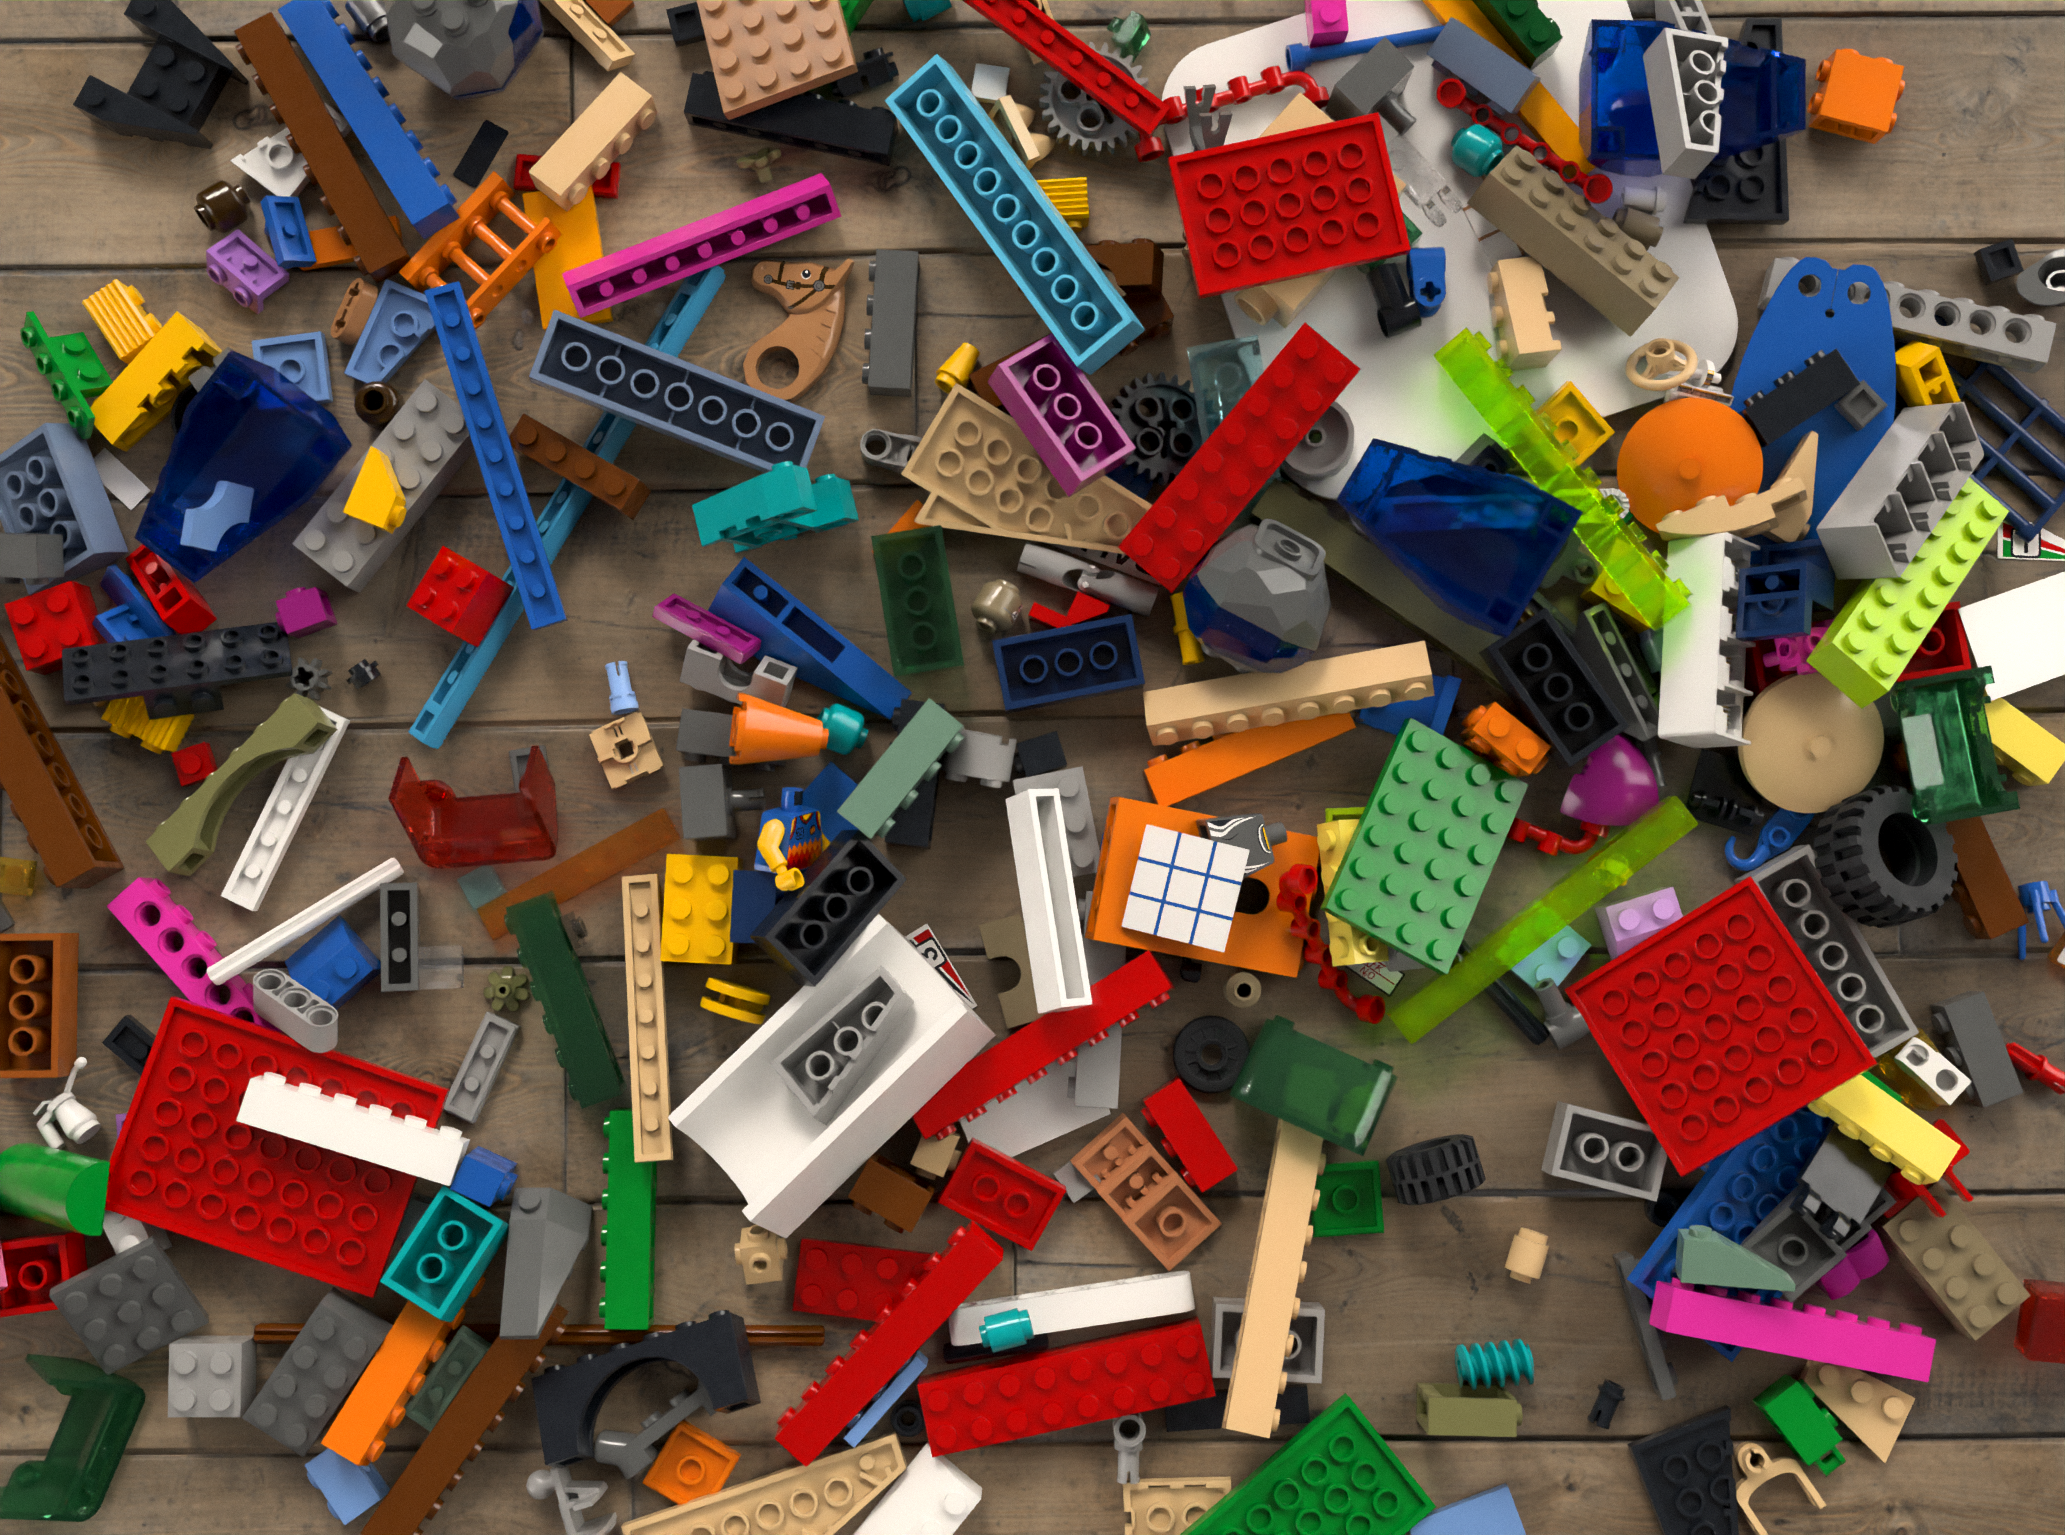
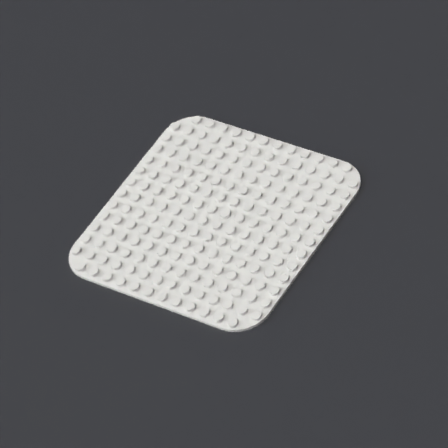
M1346 0L1349 31L1345 42L1443 26L1422 0ZM1537 0L1538 7L1547 18H1552L1558 24L1563 38L1555 52L1534 68L1532 72L1541 77L1540 82L1605 159L1588 176L1595 174L1606 175L1612 182L1613 192L1611 197L1602 204L1590 202L1592 207L1603 216L1612 219L1617 208H1620V197L1624 186L1652 190L1659 186L1661 190L1667 191L1664 211L1652 215L1660 218L1659 226L1664 227L1663 233L1657 246H1650L1647 252L1658 261L1669 265L1673 273L1679 277L1678 281L1653 313L1630 337L1542 265L1548 288V296H1545L1547 312L1553 311L1555 323L1549 324L1552 340H1560L1562 350L1546 367L1504 372L1503 362L1498 361L1496 344L1500 340L1498 327L1494 328L1492 323V307L1495 306L1494 293L1490 294L1487 286V275L1491 272L1492 266L1449 183L1450 180L1467 173L1452 161L1453 146H1451V141L1461 128L1467 129L1475 123L1472 117L1460 109L1443 107L1437 99V88L1446 79L1454 78L1460 82L1462 79L1453 72L1447 77L1431 66L1434 59L1428 56L1427 52L1434 42L1397 48L1415 67L1403 93L1396 100L1417 120L1403 136H1400L1381 115L1379 116L1392 171L1406 184L1399 201L1410 248L1444 247L1446 295L1438 312L1432 317H1421L1422 324L1420 327L1390 338L1384 336L1378 322V306L1366 275L1374 267H1378L1384 262L1385 264L1396 263L1409 296L1406 255L1339 269L1286 329L1273 318L1265 326L1249 318L1235 302L1234 296L1239 291L1221 294L1251 386L1305 322L1361 369L1335 400L1348 412L1354 426V448L1348 464L1337 475L1323 481H1307L1294 476L1282 463L1280 466L1283 471L1300 488L1325 499H1356L1455 467L1454 462L1483 433L1494 439L1504 450L1525 444L1527 442L1516 431V428L1566 381H1571L1602 418L1663 399L1667 390L1651 391L1639 388L1628 379L1625 370L1626 362L1630 355L1636 349L1654 339L1666 338L1686 343L1696 352L1698 363L1701 360L1713 362L1714 373H1717L1725 365L1733 351L1737 338V310L1707 225L1683 223L1693 191L1690 178L1663 175L1643 60L1645 51L1626 0ZM1305 13L1206 44L1192 51L1171 72L1164 87L1162 101L1169 97L1180 96L1182 104L1186 103L1183 86H1195L1196 90H1198L1203 85L1215 84L1216 94L1228 90L1227 82L1235 77L1246 76L1248 83L1262 80L1260 72L1271 66H1279L1281 73L1289 72L1285 57L1286 45L1302 43L1303 46L1308 45ZM1367 53L1313 62L1311 67H1306L1303 72L1314 78L1318 87H1326L1330 98L1334 85ZM1292 85L1276 94H1262L1253 97L1243 104H1229L1220 107L1211 113L1213 125L1211 131H1215L1218 128L1219 112L1231 111L1233 115L1224 145L1256 139L1299 92L1303 94L1305 90L1301 86ZM1466 91V96L1479 105H1487L1490 100L1480 91L1476 96ZM1326 107L1320 109L1330 119H1332L1335 122V120L1325 111ZM1492 109L1494 115L1508 124L1515 123L1519 125L1525 135L1533 140L1537 139L1517 114L1507 111L1503 116ZM1486 110L1480 111L1477 115V121L1485 122L1489 118V112ZM1188 117L1177 124L1163 125L1173 156L1193 152L1194 147L1190 139ZM1510 129L1506 133V140L1513 141L1518 137L1516 129ZM1503 142L1502 151L1505 155L1509 153L1514 147L1507 146ZM1563 172V176L1567 179H1570L1569 176L1565 172ZM1564 183L1576 194L1585 197L1583 189L1575 184ZM1638 210L1651 215V211ZM1526 254V255H1524V256H1522V257H1529V256H1531V255ZM1423 293L1427 297V301H1433V299H1429L1428 293ZM1675 351L1677 357L1687 360L1683 354ZM1646 356L1640 359L1636 366L1639 375L1648 366ZM1669 371L1664 374L1676 376L1682 371ZM1659 374L1653 380H1662L1664 374ZM1314 433L1313 438L1309 439V441L1314 444L1319 443L1321 435Z

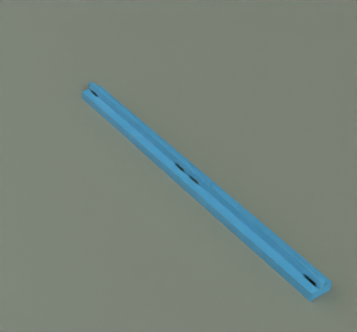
M716 265L687 276L645 345L677 358L678 354L683 350V346L687 343V339H690L694 328L699 324L698 321L703 317L707 306H710L714 295L719 291L718 288L723 284L726 277L724 274L725 270ZM604 411L582 447L613 464L618 453L623 449L622 446L627 442L631 431L636 427V423ZM565 478L560 482L536 522L550 564L555 560L559 549H562L566 538L571 534L575 523H578L577 520L580 519L582 512L587 508L586 505L589 504L591 497H593ZM511 564L501 580L513 586L514 589L477 648L463 641L409 730L411 735L432 748L438 749L444 743L443 740L446 739L448 732L453 728L457 717L462 713L466 702L471 698L475 687H478L482 676L485 675L484 672H487L491 661L496 657L498 650L501 649L500 646L505 642L507 635L510 634L509 631H512V627H514L516 620L519 619L521 612L525 608Z

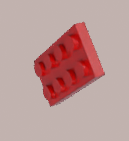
M802 1237L792 1311L873 1320L877 1312L886 1303L892 1306L899 1299L900 1296L897 1293L909 1278L913 1277L916 1280L925 1271L922 1266L933 1253Z

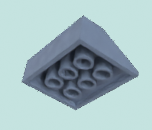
M44 423L0 454V520L5 533L63 534L64 577L49 578V584L26 585V578H23L29 595L103 568L129 552L86 439L83 440L76 428H72L68 423Z

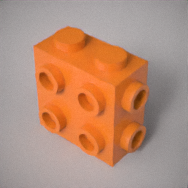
M1836 49L1827 60L1823 59L1817 69L1815 80L1819 81L1817 92L1813 93L1808 104L1807 113L1811 114L1808 127L1876 144L1885 134H1890L1895 125L1897 114L1893 113L1895 102L1900 99L1904 90L1905 81L1901 80L1904 66L1893 64V61L1888 58L1863 56L1853 49Z
M1496 702L1486 706L1481 704L1477 709L1473 708L1461 722L1465 727L1459 735L1466 740L1463 745L1479 757L1482 754L1493 762V765L1516 778L1528 777L1532 772L1536 775L1549 760L1545 754L1551 746Z

